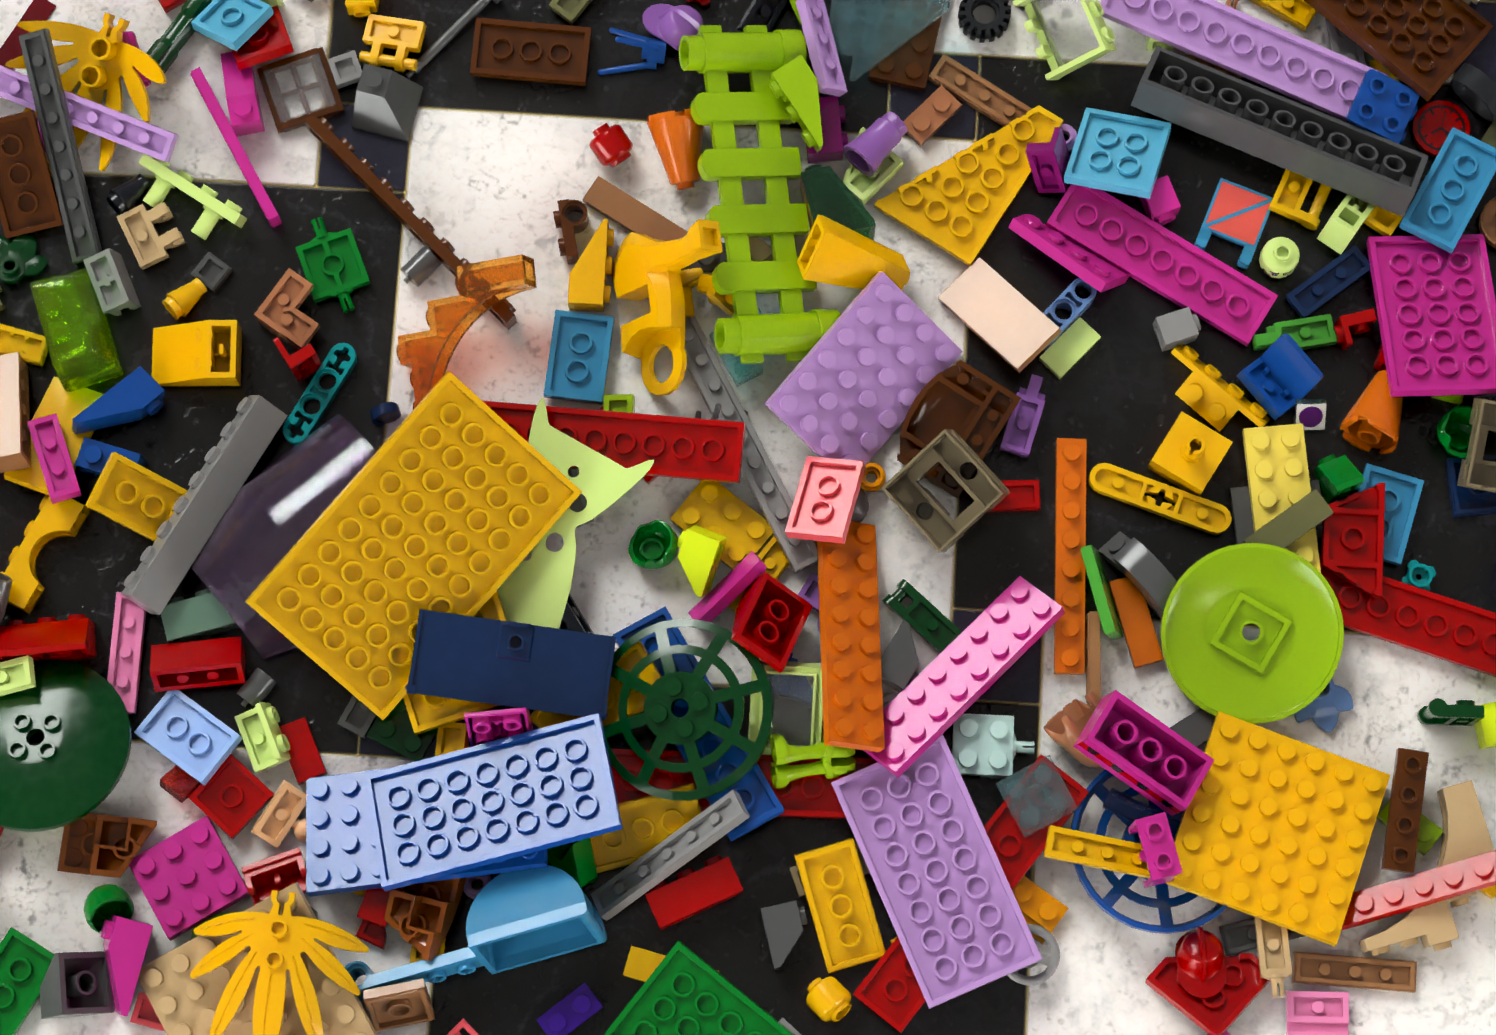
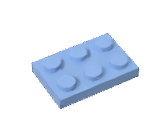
M179 690L167 691L134 731L139 738L204 786L243 739L238 733Z

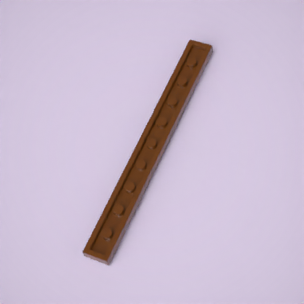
M313 113L305 120L307 129L508 330L517 323L514 314L516 309L505 298L500 300L494 294L496 290L492 284L485 278L480 280L473 273L475 268L464 257L460 260L453 253L455 248L444 237L440 240L433 233L435 229L431 223L424 217L419 219L413 213L415 209L407 199L402 197L399 200L392 193L395 189L384 177L379 180L372 173L375 169L364 157L359 160L352 153L355 149L344 137L339 140L332 133L335 129L324 117L319 120Z

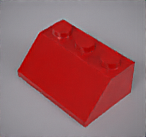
M84 614L69 615L68 620L56 621L55 617L38 618V623L26 624L25 620L8 621V626H0V662L26 655L32 657L33 661L52 659L71 661L97 658L95 623L90 618H86Z

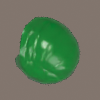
M1462 405L1452 408L1443 415L1437 425L1439 442L1444 446L1448 454L1458 458H1466L1472 430V425L1469 424L1472 411L1471 406Z
M654 520L650 523L642 524L636 529L630 540L629 555L632 561L642 568H663L671 564L678 554V536L663 521Z
M104 884L95 887L88 894L83 910L88 925L100 933L104 920H110L111 914L131 919L134 913V904L124 889L117 885Z

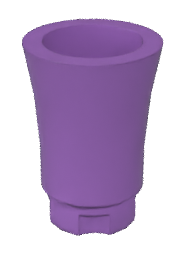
M891 111L885 113L882 118H878L856 139L845 145L843 152L848 161L857 170L866 176H873L883 160L908 131L907 126L895 113Z

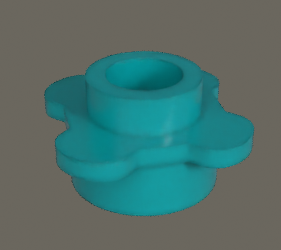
M1417 560L1410 561L1407 564L1408 572L1402 578V582L1430 591L1429 584L1436 575L1435 569L1432 566L1419 564ZM1416 575H1421V579L1418 580Z

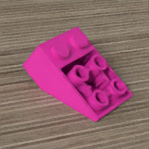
M526 707L464 713L471 747L533 730L530 710Z

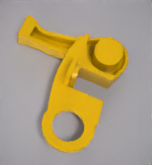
M698 219L683 238L670 241L653 239L646 234L631 232L624 238L617 250L612 268V280L617 298L641 301L649 297L651 310L650 313L621 326L622 352L641 359L643 383L648 391L655 395H670L678 389L684 379L687 367L685 317L692 318L695 316L692 288L682 286L681 269L700 259L723 252L718 221ZM663 346H667L672 352L673 369L669 378L661 383L655 377L654 360L658 351Z

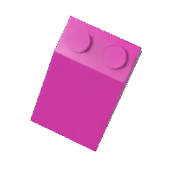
M111 914L110 920H104L100 937L104 939L103 947L115 1011L120 1015L128 1016L153 925Z

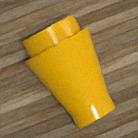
M195 278L191 282L167 293V298L162 303L175 319H179L181 316L186 317L202 295L207 292V288L198 278Z

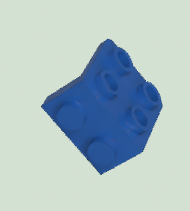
M1370 69L1364 75L1348 111L1347 120L1373 134L1401 145L1407 134L1405 128L1417 112L1418 106L1416 103L1420 95L1410 87L1374 69Z
M1284 333L1260 358L1241 370L1236 377L1275 421L1296 406L1323 379V374L1292 337Z

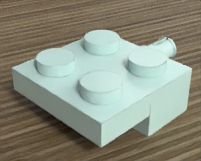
M963 713L953 723L952 756L961 775L1011 779L1013 759L1016 753L1034 754V741H1016L1014 716Z

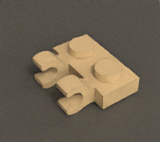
M165 202L156 205L148 211L141 204L116 216L142 270L169 258L166 249L175 248L185 243L177 227L159 236L154 226L156 223H162L173 218Z

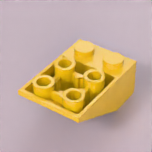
M204 320L153 328L152 378L160 386H241L242 328L237 320Z

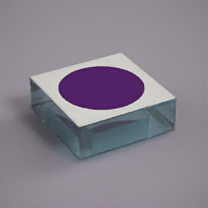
M1295 399L1294 424L1303 423L1304 430H1325L1326 400Z

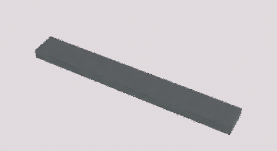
M44 28L18 37L73 264L84 263V259L101 252L102 248L50 31Z

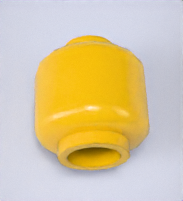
M829 976L824 979L818 977L807 988L809 993L806 998V1004L824 1022L840 1021L852 1007L850 1004V992L835 977Z

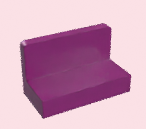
M1055 127L1051 142L1028 143L1025 152L1038 193H1066L1069 185L1064 183V174L1070 155L1062 128Z

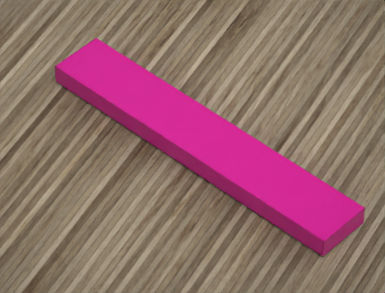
M198 67L191 71L190 75L271 227L273 226L274 228L282 224L275 207L203 72Z

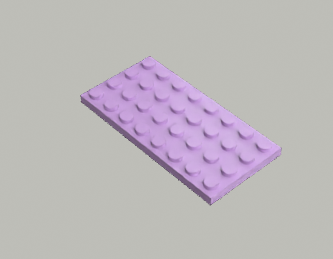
M943 734L898 778L877 762L831 782L929 1009L1042 960Z

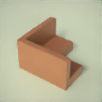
M288 268L254 314L261 326L296 350H300L308 345L320 328L316 321L298 310L313 290V284Z

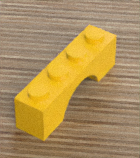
M44 496L39 505V510L41 511L35 521L31 520L24 531V540L20 546H16L12 550L8 559L10 563L5 572H0L13 580L8 603L28 614L32 612L45 589L37 577L35 568L40 550L45 544L55 538L64 536L75 537L90 512L85 505L72 498L52 504L50 496Z

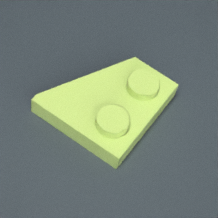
M862 127L858 135L862 134L866 129ZM891 151L873 176L864 175L850 163L849 168L845 172L842 186L861 204L865 205L904 166V162Z

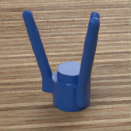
M609 28L610 33L619 35L615 38L616 42L641 47V59H647V62L600 69L597 73L605 75L640 69L656 70L657 63L664 64L666 42L616 28Z

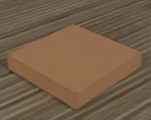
M424 978L363 990L364 1002L376 1032L435 1020L434 1009Z

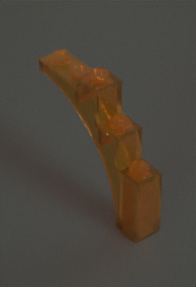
M520 254L457 266L455 285L459 296L427 301L426 322L430 330L398 336L399 345H397L396 353L400 364L412 368L410 383L414 389L415 397L413 410L445 375L457 345L474 322L486 311L506 298L537 288L533 258Z

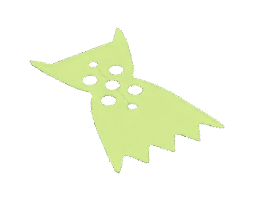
M541 398L534 413L528 443L582 491L581 494L585 496L587 505L580 512H574L569 507L531 550L532 556L530 560H523L497 591L507 621L560 629L572 586L576 557V527L594 519L628 492L650 470L654 460H648L630 468L619 465L550 426L545 400ZM572 466H577L579 469V474L576 477H571L568 474V470ZM552 533L560 534L564 539L562 549L557 552H552L546 547V539Z

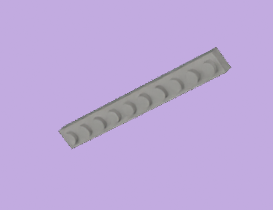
M685 317L687 369L711 415L714 412L715 405L719 403L721 404V410L718 420L746 423L741 472L794 574L799 573L818 563L817 548L813 540L787 538L785 529L793 502L696 317Z

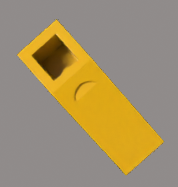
M603 219L569 274V310L604 312L605 303H610L611 285H606V274L612 275L613 257H608V246H614V229H609L608 219Z

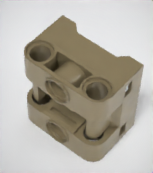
M1474 398L1469 424L1472 425L1466 460L1462 459L1457 486L1496 493V462L1483 460L1488 430L1496 432V401Z
M944 429L881 487L886 495L898 505L939 553H945L964 536V533L987 511H991L1010 493L1002 481L953 429ZM969 462H972L977 467V475L973 479H967L963 474V468ZM940 463L974 500L954 520H952L950 513L935 496L918 482L925 478ZM924 503H929L934 511L932 517L928 520L923 519L919 513V509Z

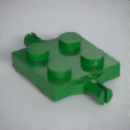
M318 217L320 229L315 219L311 221L316 237L310 242L295 248L305 277L314 286L311 291L314 302L318 303L329 298H338L343 313H348L346 301L350 311L355 309L350 293L371 283L351 228L327 233L323 218Z

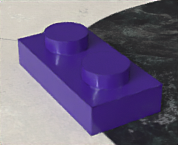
M583 983L536 1019V1021L547 1035H569L604 1007L587 984Z

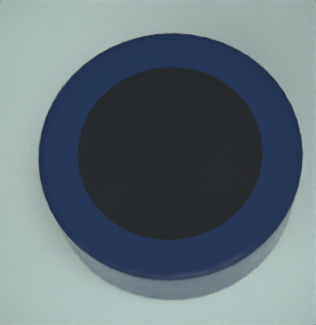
M385 402L373 407L370 411V416L373 424L384 425L399 419L401 412L397 403Z

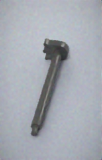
M478 0L417 59L416 71L409 70L405 75L410 78L414 73L418 74L491 1L498 4L501 0Z

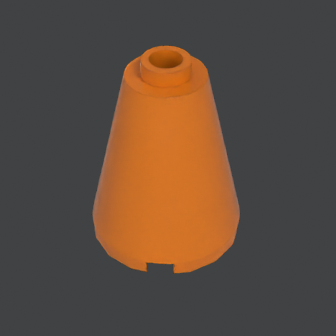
M691 108L684 109V111L675 112L674 110L649 115L647 117V125L670 184L677 185V190L694 188V182L700 181L698 159L702 154L704 125H698L694 122Z
M1386 369L1376 373L1340 425V430L1343 429L1344 431L1343 438L1351 445L1370 452L1371 448L1380 449L1379 454L1391 453L1397 448L1403 397H1390Z

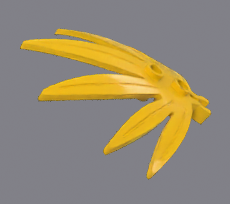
M105 12L103 17L104 26L99 32L83 26L57 21H20L17 23L18 27L28 32L46 28L49 29L52 40L73 42L70 45L53 46L58 66L75 59L79 60L77 64L60 76L64 90L73 93L81 82L82 84L76 95L102 104L107 90L105 106L123 113L121 77H123L137 111L144 122H150L151 109L147 90L134 67L153 82L166 84L167 79L161 67L150 55L135 46L122 42L123 32L128 28L130 21L119 18L117 26L114 27L115 15ZM23 55L5 64L9 68L26 69ZM26 107L23 112L30 111L32 109ZM74 126L77 148H79L89 132ZM101 137L100 171L107 169L117 145L116 142Z
M272 890L271 901L273 906L269 914L262 912H235L218 916L199 925L194 929V934L199 936H224L240 931L242 933L229 938L211 950L190 973L192 979L219 968L236 957L246 947H251L249 953L233 973L220 998L209 1035H222L225 1032L250 987L257 967H260L253 1006V1035H280L285 1005L287 970H290L293 995L306 1034L324 1035L318 999L310 975L301 958V953L305 952L311 961L337 985L355 996H360L359 988L344 966L327 949L314 940L317 939L329 946L351 952L368 953L369 948L358 938L333 924L314 918L293 916L291 908L296 902L295 892H289V899L284 903L282 915H280L281 904L278 902L279 892Z

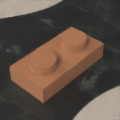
M941 85L903 121L908 129L906 134L921 147L962 108V104Z

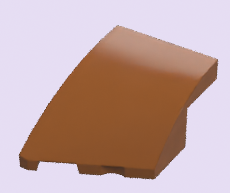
M88 813L86 816L63 827L57 871L121 878L144 842L157 826V821Z
M467 877L405 886V890H390L384 919L392 928L400 932L401 937L407 943L412 944L422 954L421 957L424 960L433 961L444 942L458 909Z

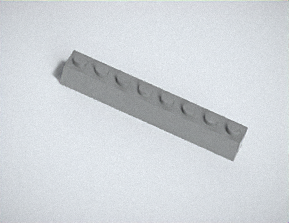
M249 395L238 404L236 408L237 415L232 422L230 421L224 426L220 433V436H222L217 446H213L207 452L204 458L206 463L201 471H197L191 477L188 483L190 488L173 505L172 510L174 512L168 521H164L156 532L157 539L152 546H148L140 557L141 564L124 581L125 588L121 594L148 613L161 614L288 416L262 396Z

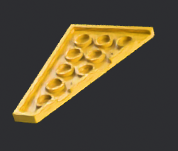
M1038 105L1022 117L1012 120L993 134L990 133L973 143L971 147L961 150L937 167H932L915 177L913 181L903 184L896 191L882 199H878L874 204V208L970 266L1032 172L1025 152L1027 144L1051 142L1055 127H1061L1064 120Z

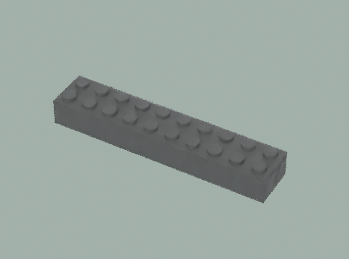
M1156 46L1131 103V106L1144 112L1153 114L1404 217L1415 195L1429 157L1160 46Z

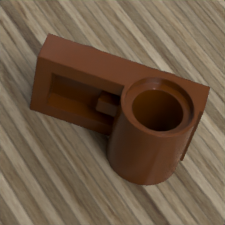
M579 200L557 201L559 210L553 211L556 229L562 228L563 238L558 239L560 256L567 257L568 265L576 264L579 257L575 234L584 231L588 226L587 208ZM571 212H580L583 215L576 222L567 219Z

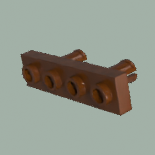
M1404 748L1396 749L1381 869L1408 874L1414 873L1429 752Z

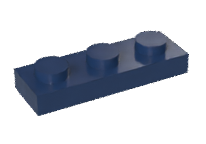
M1354 245L1289 292L1285 299L1300 318H1307L1369 273L1370 262L1359 248Z

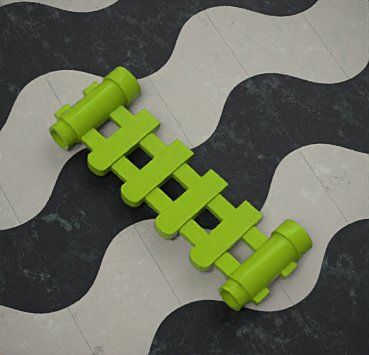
M700 25L697 35L682 36L679 44V62L683 71H697L699 74H704L706 92L699 93L693 99L691 115L696 124L710 125L713 149H706L700 155L698 171L704 181H717L720 205L713 206L706 213L705 220L719 222L721 238L725 239L727 262L720 263L713 270L712 283L718 294L732 295L734 309L732 318L717 319L714 329L715 346L719 354L739 356L740 364L764 362V355L785 354L787 362H801L841 315L837 309H813L810 312L804 313L802 292H813L817 289V282L803 280L797 264L794 236H805L810 232L806 203L790 204L787 180H798L802 176L799 147H782L780 124H791L792 121L785 112L787 105L781 97L777 99L769 87L772 72L799 55H802L806 61L805 37L799 29H776L773 32H767V25H746L743 28L744 32H722L721 25ZM727 74H749L751 92H730ZM734 125H756L759 148H737ZM763 180L766 204L744 205L741 181ZM748 237H770L773 261H751ZM778 293L780 313L758 314L756 294Z

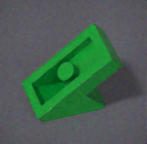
M590 838L579 840L572 845L568 843L547 849L548 862L553 867L559 868L573 877L580 888L594 882L598 877Z

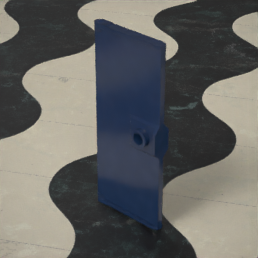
M420 609L411 671L405 689L408 694H422L515 708L526 707L529 710L579 717L599 713L602 721H605L608 716L607 699L616 637Z

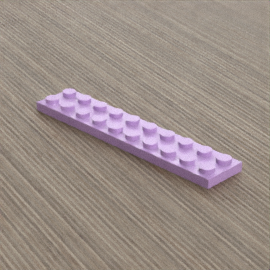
M1102 0L1100 3L1104 11L1102 17L1350 124L1353 123L1347 120L1348 111L1365 73L1373 69L1215 0Z

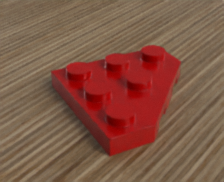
M1239 953V956H1225L1226 984L1222 991L1214 997L1197 998L1183 989L1177 974L1176 957H1165L1146 978L1145 983L1209 1035H1223L1271 980L1260 978L1258 957L1252 953Z

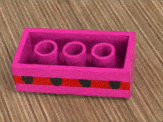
M1117 690L1101 698L1073 746L1171 816L1187 809L1214 762L1213 758Z

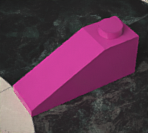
M233 52L222 53L221 62L231 126L236 136L265 131L253 66L239 70Z

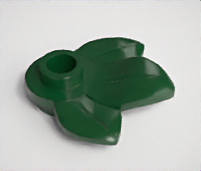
M33 234L19 235L12 242L0 236V280L2 282L16 284L23 276H36L45 269L48 260L42 256L35 255L37 241ZM8 267H15L13 270H6Z

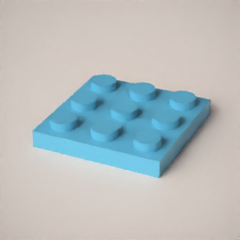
M1086 107L1064 174V183L1150 199L1170 136L1171 122Z

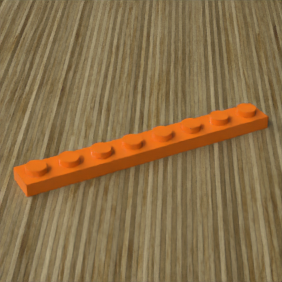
M1056 439L1054 601L1063 607L1065 614L1054 623V674L1061 675L1085 674L1086 568L1080 550L1081 547L1086 546L1087 439Z

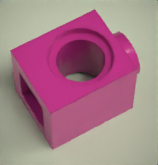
M1168 175L1156 179L1150 199L1139 197L1146 216L1156 223L1159 222L1160 225L1175 220L1181 208Z

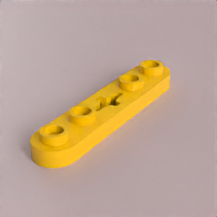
M1109 463L1097 464L1089 474V485L1095 492L1212 535L1222 534L1231 524L1232 517L1227 507ZM1159 492L1165 493L1164 499L1174 503L1175 506L1165 502L1161 506L1155 505L1156 500L1144 494L1158 495Z

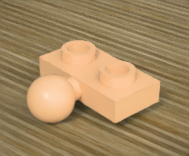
M283 780L250 832L277 849L291 828L294 830V835L299 841L306 842V818L299 819L298 816L306 805L307 794Z

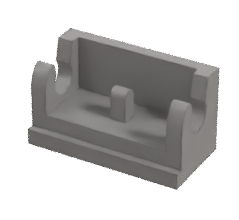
M108 248L83 260L104 314L109 313L119 316L122 315L120 310L124 308L135 310L141 307L120 253Z

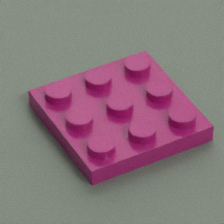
M208 816L201 818L137 855L129 864L170 941L249 896L244 880Z

